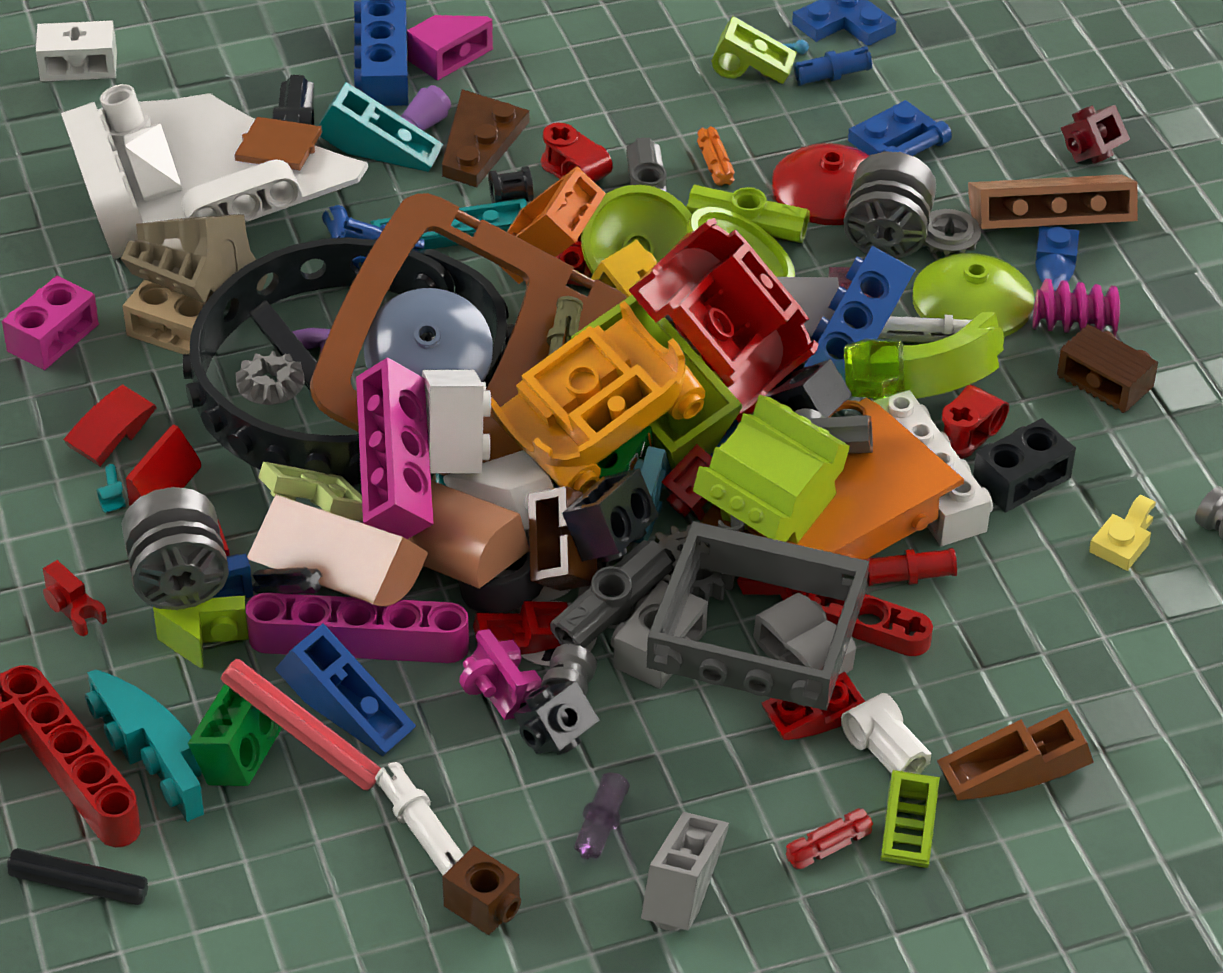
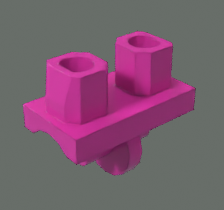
M490 629L478 631L476 634L477 648L470 657L464 660L463 667L465 670L460 676L459 683L465 693L469 695L482 693L485 697H488L504 720L515 718L513 714L520 709L521 703H526L524 698L535 689L541 687L542 679L535 670L519 671L518 666L521 661V653L513 640L498 642Z

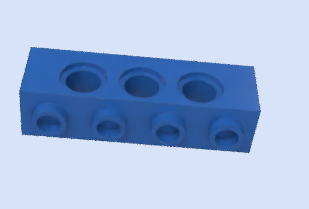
M406 0L354 1L355 45H358L354 46L355 68H360L354 69L355 88L383 106L408 105Z
M874 246L871 247L864 260L857 256L845 278L852 281L849 288L845 289L840 286L828 308L835 311L832 318L829 320L823 316L811 336L818 343L816 353L795 368V370L831 359L850 389L916 269ZM846 323L853 325L855 328H851ZM829 354L835 355L839 360L831 357Z

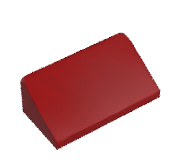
M173 424L125 478L129 506L138 498L155 490L171 487L184 488L201 468V461L179 426Z

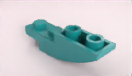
M97 669L87 672L90 692L85 694V700L92 717L95 720L102 718L104 721V732L111 748L114 751L121 749L130 765L143 760L150 775L157 773L161 779L160 787L167 804L171 808L177 806L187 822L204 815L201 785L196 778L201 775V770L188 745L192 736L169 710L136 686Z

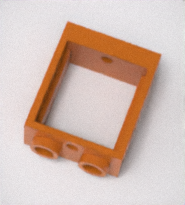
M576 166L523 207L507 232L556 257L577 241L606 193ZM501 267L518 284L524 281L519 275Z

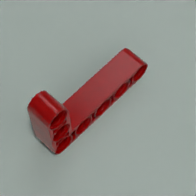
M20 665L1 673L0 743L20 734L105 845L124 847L137 840L140 835L141 824L134 790L42 672L33 666Z

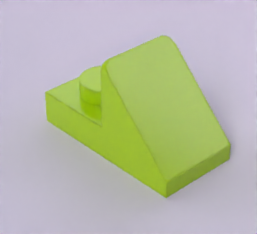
M245 596L211 598L195 607L179 610L160 609L153 606L157 639L197 667L204 668L203 643L248 640Z

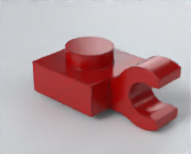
M56 560L42 568L46 586L43 589V595L46 602L55 612L61 611L72 621L73 630L78 635L84 637L88 634L85 621L87 618H95L103 625L107 623L104 605L89 597L85 592L84 583L62 563Z

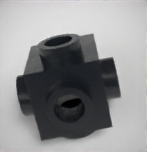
M577 681L553 684L552 686L544 685L535 689L524 698L527 704L513 714L520 725L522 739L529 747L534 749L536 754L554 751L557 755L567 753L581 743L579 736L599 721Z

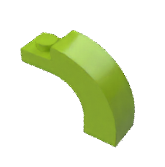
M981 312L960 331L938 341L918 345H884L865 361L873 400L908 390L912 392L916 399L939 395L970 385L993 373L1000 367L997 356L1004 350V335L999 327L996 312Z

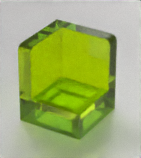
M866 338L844 347L845 382L853 397L884 399L905 391L903 343L901 341Z

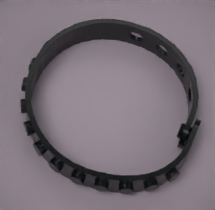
M348 237L328 238L295 244L273 251L247 264L230 276L204 304L193 325L190 336V353L183 354L184 379L193 380L192 383L186 384V393L191 408H197L207 431L236 457L260 470L264 461L317 471L327 475H339L350 485L361 484L359 434H308L270 425L256 419L229 402L212 385L206 373L213 356L224 340L242 322L251 317L248 313L264 300L272 305L284 298L299 293L329 287L351 286L360 270L353 264L352 260L359 256L367 257L377 240ZM424 249L420 252L411 250L388 291L402 294L416 289L434 288L454 293L455 286V294L471 302L481 312L491 332L494 343L492 362L488 374L483 381L486 383L487 388L514 328V324H507L509 312L505 300L486 277L468 265L433 249ZM320 259L324 261L322 268L317 272L304 273L301 271L302 265L308 260ZM273 273L271 283L265 289L257 291L260 279L266 274ZM231 300L230 309L227 315L223 318L225 307L227 303Z

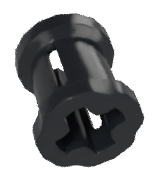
M528 166L522 167L521 171L503 174L489 171L488 182L492 203L523 198L526 199V202H530L534 199L532 175Z

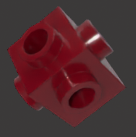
M1115 104L1095 111L1093 105L1083 108L1072 114L1073 122L1060 128L1064 135L1066 146L1071 152L1075 163L1091 158L1093 164L1101 162L1115 155L1112 150L1113 148L1130 140Z

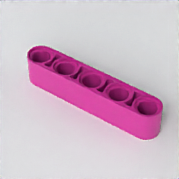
M261 593L253 596L245 607L249 644L256 651L266 654L287 655L293 647L322 623L326 625L355 658L454 663L462 660L469 651L468 613L464 607L451 602L400 600L389 606H377L354 597Z

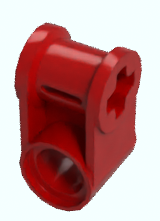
M552 123L544 128L543 141L546 143V150L542 154L541 165L545 171L561 179L578 166L595 183L612 172L613 162L607 150L579 133L573 126L566 123Z
M970 384L963 389L957 398L944 407L942 410L943 432L948 436L951 447L960 459L971 456L989 437L997 434L1008 416L1009 403Z

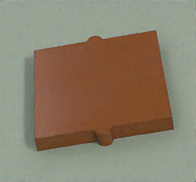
M257 117L248 133L242 134L243 141L234 154L235 161L262 164L277 159L288 163L292 170L300 171L308 156L315 153V144L322 133V128L316 125Z

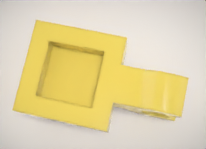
M1140 494L1134 500L1125 519L1112 514L1092 538L1089 552L1128 571L1150 543L1151 532L1146 529L1152 523L1153 516L1148 514L1154 508L1156 502Z

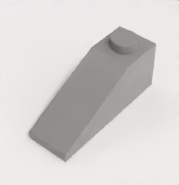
M687 812L681 814L650 864L641 919L652 921L656 926L665 930L690 929L704 900L728 832V822Z

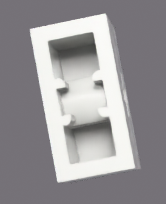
M113 21L37 24L36 56L40 82L116 78L117 48Z

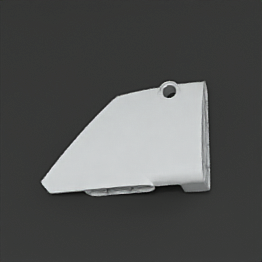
M120 84L110 87L102 93L100 101L103 108L97 109L95 102L61 113L94 210L114 260L122 257L128 241L138 240L136 227L138 223L244 214L245 222L359 183L369 167L367 162L353 159L316 145L315 153L308 156L300 171L292 170L288 163L277 159L262 164L235 161L234 154L243 141L242 134L248 133L255 119L226 104L210 93L171 100L138 102L132 86ZM161 124L182 190L145 202L124 145L123 135Z

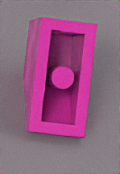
M434 15L407 30L408 61L437 81L493 50L492 19L488 16Z

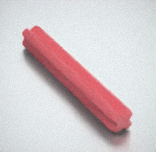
M235 659L229 664L221 676V681L362 790L368 791L375 785V776L381 767L243 661Z

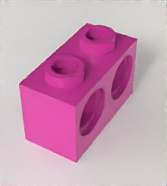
M55 276L46 285L39 288L35 294L2 320L7 352L44 371L99 325L95 294L59 276Z

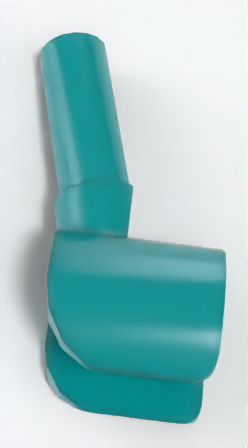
M108 464L105 467L107 485L96 490L104 513L126 506L122 494L123 486L121 481L118 482L116 466L114 464Z

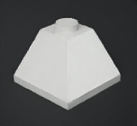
M524 450L482 463V473H451L443 477L447 487L519 513L527 540H529L528 494L554 489L547 473Z

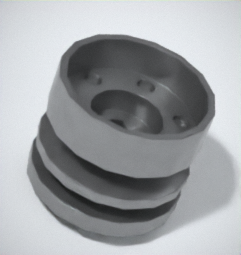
M887 151L870 155L859 163L854 174L850 190L851 197L847 203V211L844 216V232L850 242L864 253L868 254L871 247L874 246L896 259L909 256L921 248L927 237L930 212L933 208L936 194V179L930 168L916 157L902 152Z
M171 487L159 489L138 498L126 510L121 523L127 557L129 558L134 591L143 602L160 609H185L195 607L210 600L224 587L229 575L227 557L224 552L223 541L220 537L215 507L205 495L187 488Z

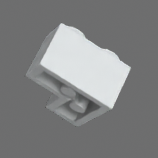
M422 370V377L425 379L430 473H482V460L490 459V435L483 434V417H490L491 393L490 390H486V383L481 382L475 370Z

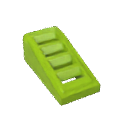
M892 770L880 861L923 868L929 867L940 777ZM899 797L925 800V806L898 802ZM897 811L923 815L924 820L896 817ZM895 827L922 831V836L894 832ZM893 842L921 846L920 853L892 849Z

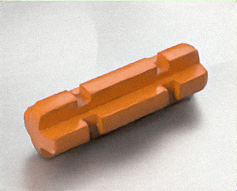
M712 126L707 129H699L697 132L699 136L697 142L702 150L707 167L712 173L711 176L714 183L720 187L724 184L731 185L734 182L733 175L735 171L729 162V157L720 140L718 131Z

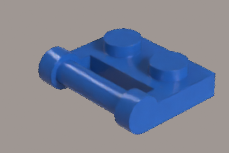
M907 100L849 129L848 141L869 156L885 151L902 152L914 156L933 145L941 146L952 138L951 130L944 121L935 122Z

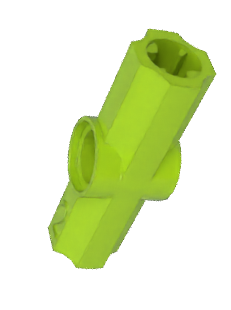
M693 185L686 206L692 215L696 210L703 207L723 208L749 219L772 237L797 243H803L810 219V211L808 209L767 201L765 194L761 190L750 187L740 188L731 193Z

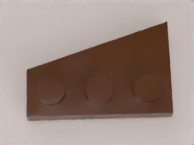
M462 89L442 162V177L477 188L529 124V110Z

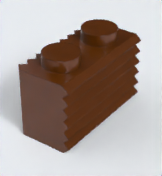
M1087 323L1080 333L1078 332L1075 337H1072L1071 341L1068 340L1067 344L1062 346L1057 375L1060 379L1064 378L1066 382L1071 381L1073 386L1078 385L1080 390L1084 389L1087 394L1091 393L1094 398L1098 397L1100 401H1105L1107 405L1112 404L1114 409L1119 408L1121 413H1124L1154 387L1158 361L1152 359L1146 351L1136 350L1119 341L1111 332L1101 331Z

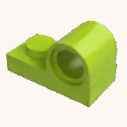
M732 16L721 33L712 58V67L720 76L734 79L740 77L751 66L764 76L783 84L790 75L797 52Z

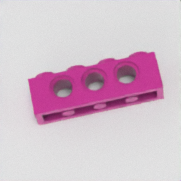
M387 357L356 377L363 523L409 539L434 524L425 379Z

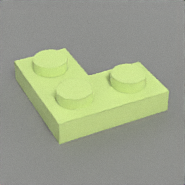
M263 461L258 478L271 490L270 494L273 497L277 494L296 501V497L310 499L311 503L319 506L324 511L348 519L363 521L362 495L342 476L327 475L317 471Z

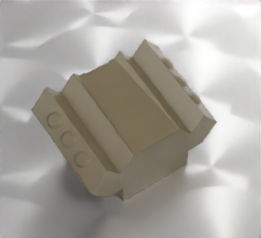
M244 214L136 224L138 240L128 241L121 260L131 274L203 303L230 276L256 260L250 251ZM267 274L260 279L257 291L263 290L268 277Z

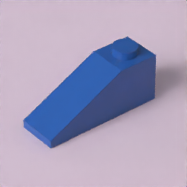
M324 623L293 647L275 668L307 705L382 757L416 727L414 722Z

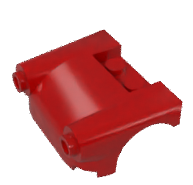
M712 218L696 230L687 233L629 289V292L655 323L666 315L671 317L677 331L691 341L701 353L703 361L712 371H715L720 376V380L741 402L742 409L735 418L739 423L743 413L752 414L754 412L759 395L766 396L783 378L816 353L818 343L815 340L811 342L804 323L809 320L806 313L750 244L736 229L729 234L716 225V219Z

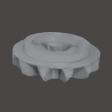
M954 209L935 210L930 212L927 237L923 245L929 246L931 253L941 251L945 253V256H948L950 253H965L966 250L972 251L976 249L977 243L981 239V229L977 220L965 212ZM947 229H951L953 237L945 236Z
M274 351L269 356L264 357L255 353L253 361H242L240 371L236 372V386L239 393L247 400L263 405L279 404L294 398L302 390L305 382L301 362L293 361L290 354L278 357ZM270 373L272 376H277V382L275 383L273 378L270 379L269 376H263V374Z

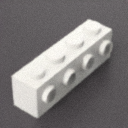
M910 390L875 400L874 402L878 403L964 478L965 484L939 498L938 519L927 526L939 545H948L987 532L989 515L993 509L992 498L988 490L984 487L981 488L972 476L968 463L964 459H960L953 450L946 433L940 432L931 420L927 407L923 404L920 405Z

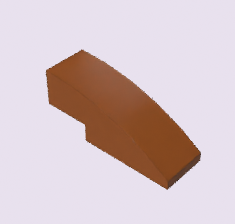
M1068 709L1028 728L1020 719L937 760L957 800L985 798L1015 792L1065 776L1094 763L1088 743Z

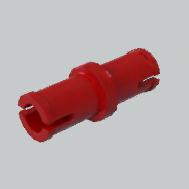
M953 548L915 553L914 549L904 550L903 555L869 557L866 559L869 561L868 586L907 581L908 585L918 584V579L957 576V559Z

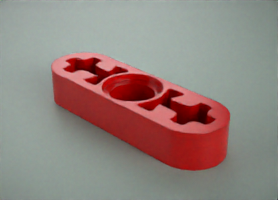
M809 593L808 598L811 601L817 602L823 608L826 620L837 625L845 601ZM865 594L858 617L863 614H873L882 621L874 625L862 623L857 618L852 633L853 638L906 656H919L929 650L933 633V624L929 617L923 613ZM890 623H892V629H891V630H889V624H890ZM911 631L915 632L913 636L909 635Z

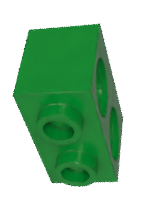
M224 684L189 740L188 745L208 786H249L282 727Z

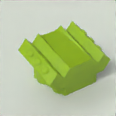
M759 395L754 414L743 413L741 422L725 443L720 447H715L710 467L699 466L693 491L718 506L723 520L731 523L732 515L745 523L744 530L754 529L770 539L798 543L836 495L834 481L844 469L850 446L831 435L826 429L811 423V420L793 412L787 405L780 404L771 397Z

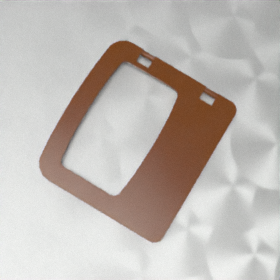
M429 193L414 194L404 199L397 208L353 281L333 322L310 381L311 396L320 411L331 419L359 432L357 391L354 390L350 381L359 352L380 304L396 274L422 235L429 231L436 232L519 275L526 282L521 309L511 336L486 390H490L491 397L497 402L499 407L519 394L516 385L523 380L521 375L548 357L550 346L547 343V335L554 325L558 298L573 296L583 302L579 332L627 297L619 290L598 279L593 280L574 270L573 266L483 219L480 221L459 210L460 207L441 197ZM456 219L475 229L473 237L451 226L453 220ZM571 279L590 289L588 296L566 286L568 280ZM492 415L490 417H483V434L490 435V459L482 460V463L523 450L492 418ZM439 473V474L445 476V475L451 474V473Z

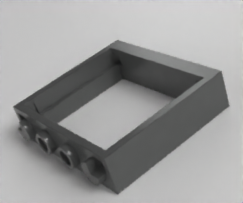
M693 521L648 635L646 668L827 711L866 593L869 561ZM701 541L710 543V547L701 546ZM699 568L845 601L822 670L674 636ZM844 574L855 576L854 580L843 578Z

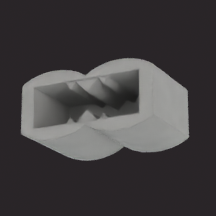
M796 593L756 615L753 637L760 648L771 659L822 670L837 625L826 620L825 612L817 602L811 601L801 593ZM852 636L839 674L844 671L848 673L853 670L856 646Z

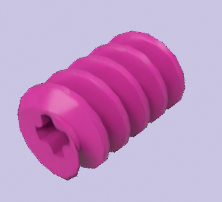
M1046 278L1040 289H1037L1032 329H1036L1041 319H1045L1048 331H1053L1057 321L1061 320L1064 333H1069L1073 323L1078 322L1080 332L1088 323L1095 324V328L1104 331L1106 326H1111L1112 333L1116 336L1120 316L1118 288L1110 286L1106 295L1103 296L1101 285L1094 284L1087 295L1085 284L1078 282L1071 293L1068 282L1062 280L1057 290L1054 291L1052 280Z

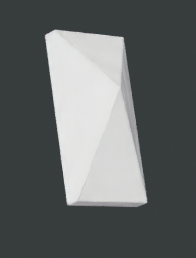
M161 124L123 135L124 145L145 202L182 190Z

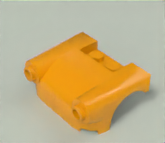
M625 301L619 304L623 318L604 331L599 325L595 328L587 327L521 375L523 380L516 385L519 394L503 406L499 407L497 402L491 397L492 418L559 487L567 486L585 493L600 480L601 468L597 463L666 412L677 420L683 418L690 419L703 408L706 391L685 364L684 353L679 344L672 338L668 341L669 349L663 347L645 329Z

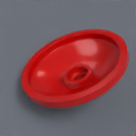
M821 143L802 147L784 157L776 166L772 176L774 197L778 203L808 209L810 211L809 222L844 225V216L847 211V203L851 197L850 190L854 174L859 163L869 157V155L854 147L835 143Z

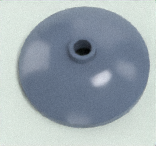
M416 289L392 298L377 311L364 340V358L367 370L388 357L421 377L422 370H475L479 379L483 382L492 362V336L481 312L462 296L442 289ZM430 332L435 335V338L431 341H423L420 336L423 333Z

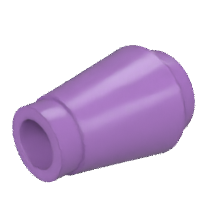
M430 85L428 88H421L401 117L425 131L448 116L451 102L443 90L437 86Z

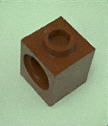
M475 846L442 876L444 907L487 935H490L502 922L507 923L512 920L520 908V875Z

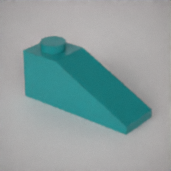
M347 82L344 83L318 124L322 128L320 137L346 154L429 172L444 145Z

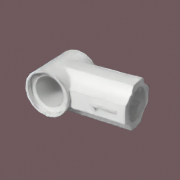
M881 693L842 713L841 725L850 743L859 750L868 748L891 774L892 770L921 774L930 764L931 752L903 724L901 711L893 698L888 694Z

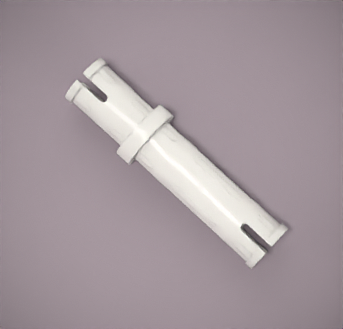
M945 315L944 319L890 316L877 340L930 343L957 333L972 320L953 319V315Z
M389 763L388 767L394 776L391 778L385 768L382 767L375 776L376 783L394 805L393 812L398 821L409 826L438 870L444 875L464 855L429 807L430 800L426 793L421 789H416L400 763Z

